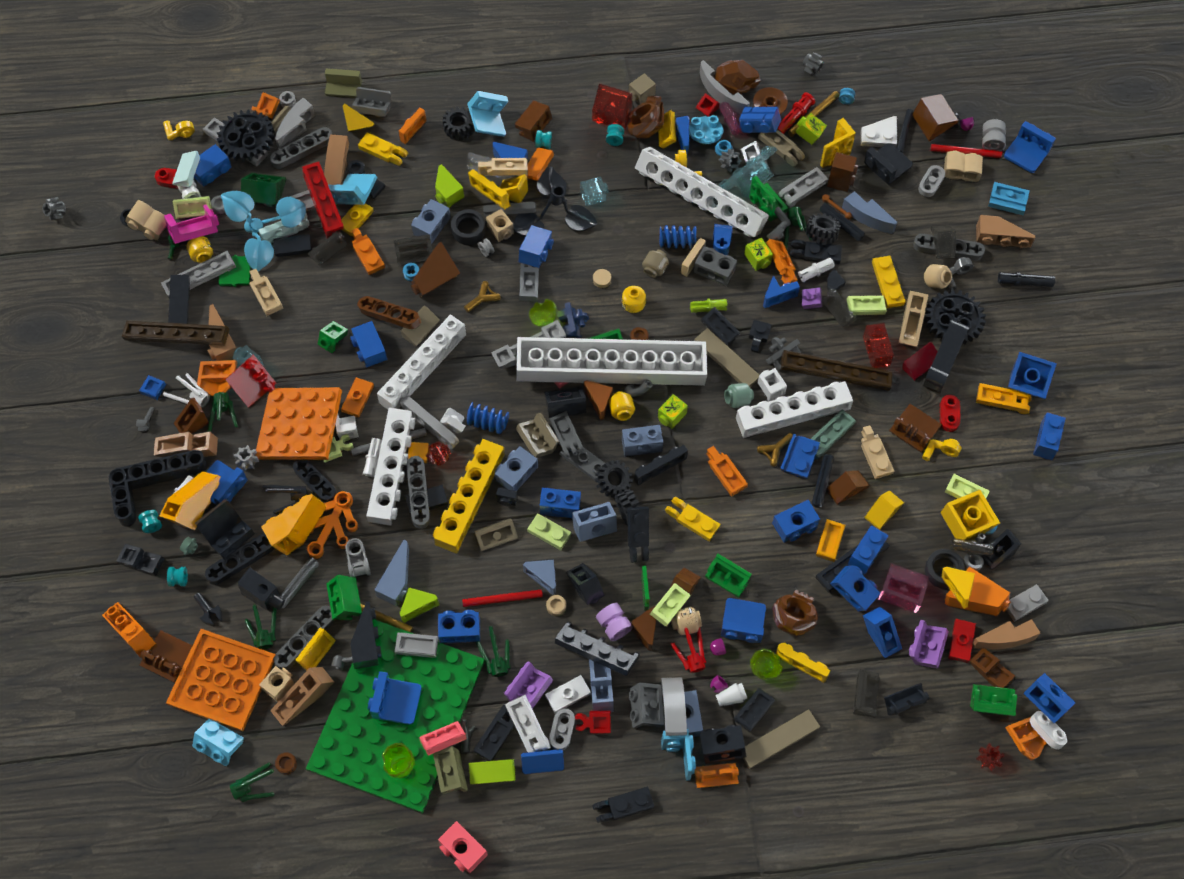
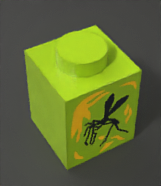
M810 113L806 118L803 116L798 121L797 125L799 127L795 133L812 145L821 136L827 125Z
M759 238L746 245L744 255L756 271L760 268L764 269L771 264L773 253L764 240Z
M673 394L658 409L659 421L664 426L668 425L673 429L687 414L688 405Z

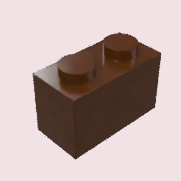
M836 152L827 187L848 192L849 186L854 185L859 165H855L857 157Z

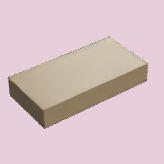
M700 238L682 263V275L687 277L691 272L699 254L706 245V240Z

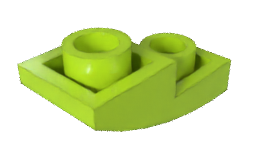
M514 759L469 763L470 784L515 781Z

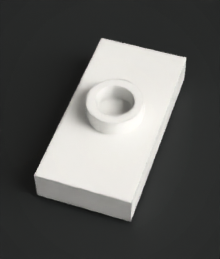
M580 675L546 693L545 697L554 713H556L560 709H565L591 695V692Z

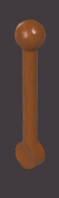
M824 194L822 196L823 202L830 203L843 213L847 219L852 218V214L846 212L830 200L829 195Z

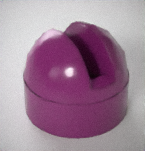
M973 117L960 120V126L964 131L973 128Z
M722 638L712 641L710 645V651L716 656L726 654Z
M717 675L712 679L710 687H715L716 690L714 692L720 693L727 689L728 685L720 675Z

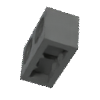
M704 246L695 262L694 273L727 287L736 270L737 260L729 255L721 254L713 248Z

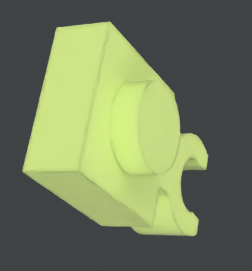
M348 434L343 435L338 441L333 437L328 460H323L324 463L342 456V450L349 451L351 448H354L352 443L344 444L345 441L350 440Z

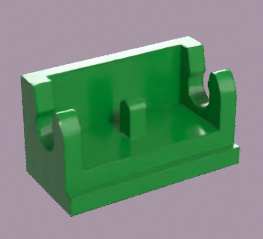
M717 554L709 566L705 578L739 598L750 582L752 574L722 555Z
M337 575L326 583L332 620H352L351 615L359 616L362 614L355 577Z
M973 684L970 703L973 711L1016 715L1017 694H1015V689Z

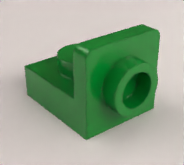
M332 321L320 330L318 345L333 353L336 343L347 336L348 329Z

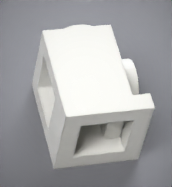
M776 368L770 371L765 370L759 376L758 384L767 396L768 402L785 395L787 385Z

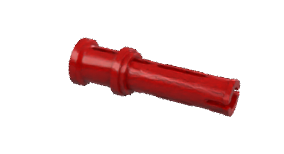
M807 92L803 93L802 98L793 104L792 110L780 122L777 130L784 134L800 116H804L807 113V109L815 104L814 97Z

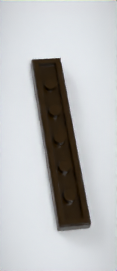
M126 321L121 337L124 340L225 346L230 329L227 326Z
M787 350L782 352L781 370L845 381L888 391L892 388L893 371Z

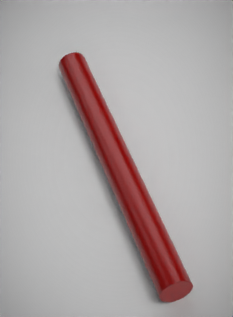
M931 144L930 151L936 152L959 151L964 154L976 153L984 157H1002V151L937 144Z
M542 589L462 599L463 607L540 598L543 595Z

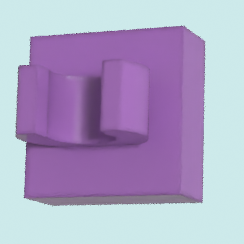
M820 288L802 290L803 309L822 307Z

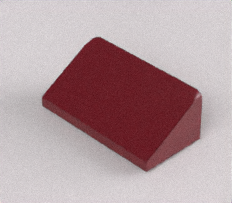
M929 342L904 361L902 369L914 381L930 370L938 352L933 343Z

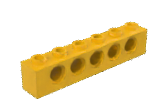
M482 439L480 445H476L473 453L474 457L472 461L469 460L465 469L467 472L464 477L459 479L458 490L456 494H452L449 501L450 506L442 514V523L440 527L437 526L433 533L436 546L456 554L495 476V470L501 464L505 455L503 446ZM483 460L489 461L487 464H480ZM473 477H480L477 481L472 480ZM466 493L473 494L471 497H464ZM459 509L465 510L462 514L455 513ZM450 526H455V527H457V528H456L455 530H453V531L447 530L448 527H450Z

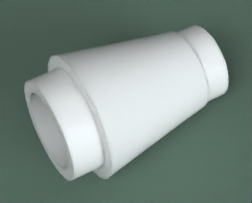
M735 683L716 695L719 706L742 703L743 700L748 699L742 683Z

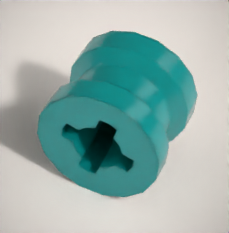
M618 124L609 125L606 142L612 146L621 145L623 143L624 128Z
M537 130L535 147L550 149L552 132L543 133L541 130Z
M148 510L138 516L139 522L143 524L142 530L144 533H153L161 529L162 523L158 520V512L156 510Z
M175 567L168 568L167 583L169 587L187 585L188 571L186 567H180L179 569Z

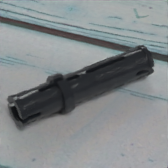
M999 272L998 283L1014 284V286L1054 287L1055 276Z

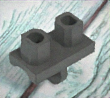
M774 337L771 340L772 346L769 349L771 352L775 350L778 352L766 359L768 365L772 363L780 370L782 352L784 350L801 353L797 346L800 344L799 340L796 339L784 347L787 340L785 338L780 340L778 337Z

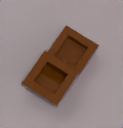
M982 648L970 660L971 665L994 687L1007 688L1015 680V675L999 664V659L985 648Z

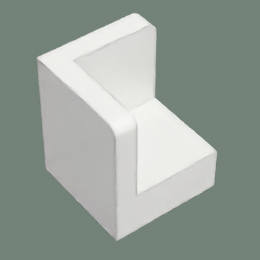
M337 415L336 430L339 440L346 434L349 435L350 439L358 437L355 416L339 418V415Z

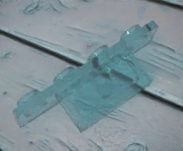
M773 146L764 147L760 150L758 156L749 159L746 162L747 165L734 171L733 176L722 181L719 186L728 191L737 185L744 197H748L753 177L757 176L764 184L774 176L765 160L773 155L777 148Z

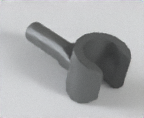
M150 407L144 420L137 419L136 426L138 431L149 430V420L155 410L154 407Z
M336 655L331 666L336 667L338 670H343L345 663L353 662L352 657Z

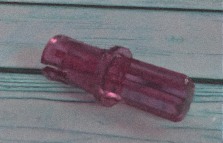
M722 102L719 108L724 116L723 121L727 123L732 135H735V132L736 134L740 133L742 130L736 119L737 115L733 113L728 102Z

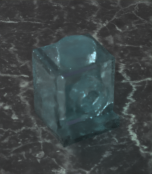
M247 345L243 348L238 347L233 353L234 356L232 358L237 361L238 367L252 355L264 366L261 356L257 355Z

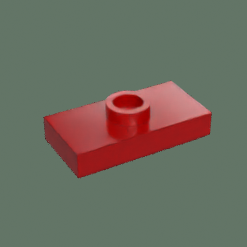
M955 619L949 659L969 663L976 623Z

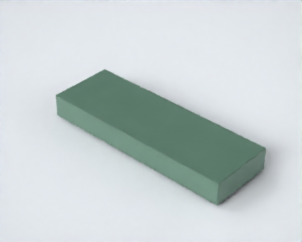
M843 409L811 438V440L820 442L815 459L818 460L856 424V420Z

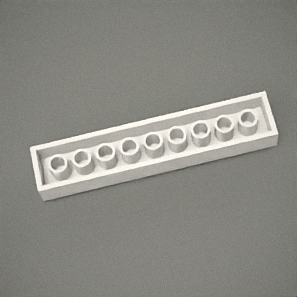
M517 337V381L584 383V381L589 380L596 383L642 384L645 380H650L652 384L705 385L707 378L706 342Z

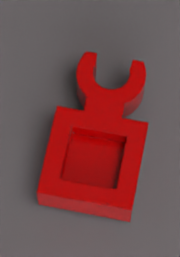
M590 711L589 717L582 713L575 715V719L583 721L582 725H576L575 730L582 731L586 727H590V733H611V711Z

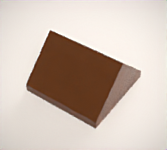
M942 94L921 98L913 112V117L929 142L959 122Z

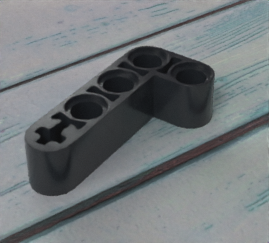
M951 320L923 386L941 393L969 326Z

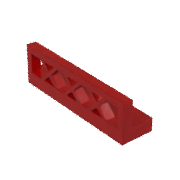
M315 162L303 166L302 172L328 239L332 237V232L344 229V225L320 162Z

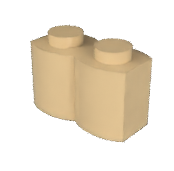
M947 152L944 163L945 177L972 182L979 181L982 175L983 157L976 153Z
M140 200L136 202L126 217L127 225L131 229L142 231L144 236L150 240H158L167 227L164 214L154 210Z

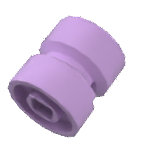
M618 603L608 605L596 615V619L601 627L607 628L605 633L611 641L624 637L633 628L628 618L623 617L624 612Z

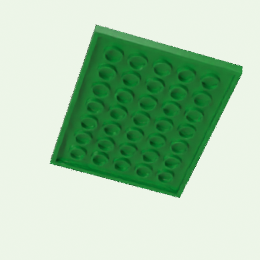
M373 620V627H378L379 639H375L376 646H380L382 658H378L379 665L354 669L352 663L306 770L423 814L438 775L433 754L427 755L419 737L457 721L460 724L485 659L439 642L436 658L395 654L397 633H414ZM379 671L388 673L390 679L421 685L420 699L412 725L372 718L370 710H368V702L370 697L373 698L374 696L373 681L375 677L378 678Z

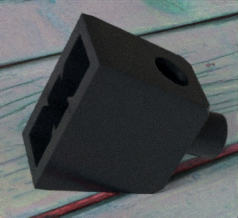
M250 567L237 583L243 596L265 610H268L270 606L280 610L285 603V600L279 596L277 587Z

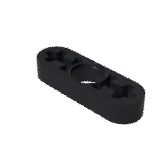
M296 460L293 464V469L300 480L323 503L334 500L337 494L334 486L308 460ZM299 466L306 467L308 474L306 475L302 469L300 470ZM319 477L320 482L312 485L310 484V479ZM324 487V489L327 492H330L331 495H324V492L321 488Z

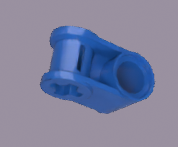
M714 225L713 249L724 255L729 254L733 226Z

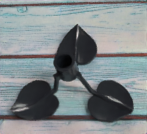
M550 166L542 173L537 182L539 193L543 196L550 195L547 205L538 218L535 213L518 214L515 218L513 229L516 233L525 237L531 225L544 229V224L540 220L551 204L558 206L563 203L567 213L565 223L574 231H585L595 227L597 221L593 214L581 205H572L570 211L568 210L567 199L564 198L567 187L566 182Z

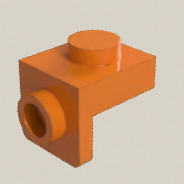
M263 92L257 107L252 106L251 110H256L258 114L262 112L264 117L267 116L273 119L280 99Z

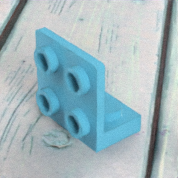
M481 91L476 92L467 104L476 132L502 137L506 135L500 111L508 103L507 96Z
M348 174L342 185H328L335 204L364 205L377 176L375 174Z
M688 729L687 735L666 736L665 731H663L661 740L662 750L667 749V752L679 751V748H683L686 781L690 780L691 775L695 774L694 769H696L695 756H691L692 748H694L693 735L689 736Z

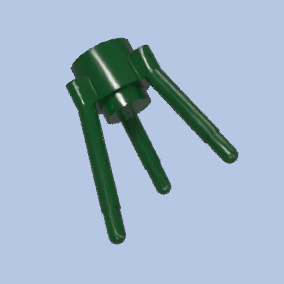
M791 207L788 209L787 217L793 226L799 225L800 230H805L806 232L807 224L802 215L801 208ZM789 226L785 229L784 246L786 250L788 248Z
M225 392L214 394L207 432L212 431L216 410L217 420L220 421L221 412L226 411L227 408H229L234 426L238 427L233 409V401L229 400V395Z
M253 604L258 629L256 635L248 619H245V623L253 639L254 647L257 646V648L262 650L273 647V642H276L277 610L272 607L271 633H269L268 630H262L257 605Z
M489 626L495 656L491 660V664L479 641L476 642L482 658L485 659L484 662L487 666L488 674L492 673V677L505 676L508 674V670L511 669L509 664V640L506 639L505 660H503V657H499L493 627Z
M269 762L245 777L236 780L235 783L230 784V790L234 799L238 800L241 798L242 802L251 799L273 797L275 795L274 792L248 795L251 792L250 784L274 772L273 769L259 774L270 767L271 763Z

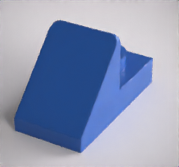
M773 276L764 298V308L797 297L800 289L798 282L785 283L780 287Z

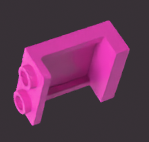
M203 205L204 216L176 223L171 214L164 215L168 232L174 243L218 232L216 226L219 225L217 216L214 215L213 209Z

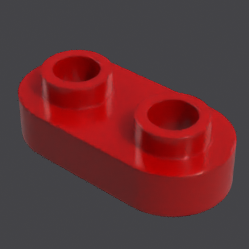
M170 168L157 170L155 173L157 184L163 187L178 189L177 185L172 184L177 170Z
M946 395L940 402L941 428L947 432L957 430L960 424V401L954 395Z

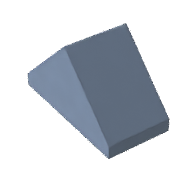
M554 560L531 561L523 564L524 573L550 594H556Z

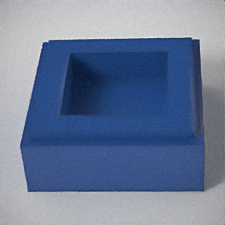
M148 375L139 391L145 396L158 400L166 383Z

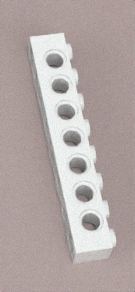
M651 147L642 149L635 169L641 175L651 177L655 183L668 187L672 193L682 195L688 202L696 203L700 209L713 213V216L717 219L729 222L730 226L741 229L749 237L761 234L769 217L767 213ZM654 164L658 166V171L655 170ZM669 172L673 175V180L669 177ZM684 181L687 182L688 188L684 186ZM699 189H700V190L702 191V193H703V196H702V197L699 195V192H698ZM714 198L717 199L718 205H715ZM728 207L733 209V214L729 212ZM744 215L747 216L748 223L744 221Z

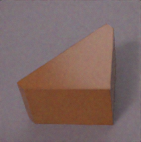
M586 380L584 381V391L598 417L602 420L609 407L608 402L612 397L613 388Z

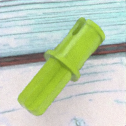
M708 298L707 301H693L690 303L691 312H710L715 307L718 311H727V300H710Z

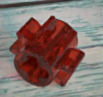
M438 441L427 448L429 453L426 454L429 463L442 465L449 460L448 454L451 451L447 444L444 445V443L441 444Z
M988 743L986 749L981 747L978 750L982 755H979L976 760L981 761V768L989 767L990 771H993L995 765L997 767L1002 765L999 759H1002L1004 754H1000L999 746L991 747V744Z

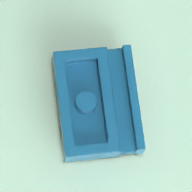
M994 182L988 207L1024 215L1030 190Z

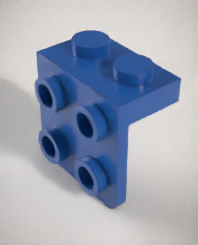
M1025 121L1020 128L1018 136L1006 150L1004 157L1030 173H1034L1051 151L1056 138Z
M218 460L206 471L207 473L221 476L219 486L210 498L211 502L216 506L224 499L231 502L233 497L248 481L243 470L238 467L233 470Z
M728 598L725 605L721 636L732 640H745L749 643H761L764 632L765 604Z
M379 671L378 678L375 677L373 681L374 696L373 698L370 697L368 702V710H370L372 718L412 725L420 699L421 685L390 679L388 673Z

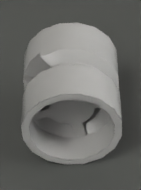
M992 119L983 124V149L996 151L1005 149L1006 124L1003 121Z

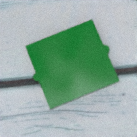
M234 255L231 258L236 268L219 275V286L236 287L237 285H250L249 271H251V267L246 256Z
M642 566L644 611H647L649 609L646 566Z

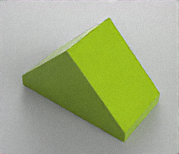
M409 588L400 611L402 622L405 623L439 606L437 596Z

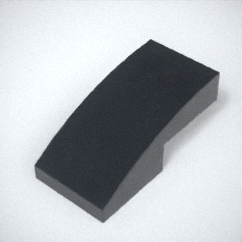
M128 544L124 545L117 559L119 564L153 576L157 575L164 561L161 555L146 552L140 547Z

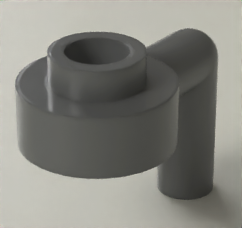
M777 207L774 213L782 223L766 235L768 239H781L784 236L782 232L791 223L783 211Z
M962 257L949 269L952 275L955 273L965 274L972 270L974 265L970 258ZM953 278L948 285L950 290L957 288Z
M983 533L977 535L971 545L970 552L963 558L965 570L970 566L979 572L984 564L982 557L978 554V549L985 539Z

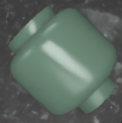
M746 383L731 384L725 390L724 398L731 408H741L750 405L751 400L754 399V392Z

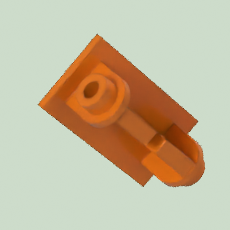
M736 763L700 766L694 769L697 788L739 784V772Z

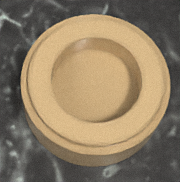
M605 269L597 270L593 274L595 286L599 288L608 287L611 283L610 272Z
M560 595L551 596L546 603L548 613L552 616L562 615L566 611L565 599Z

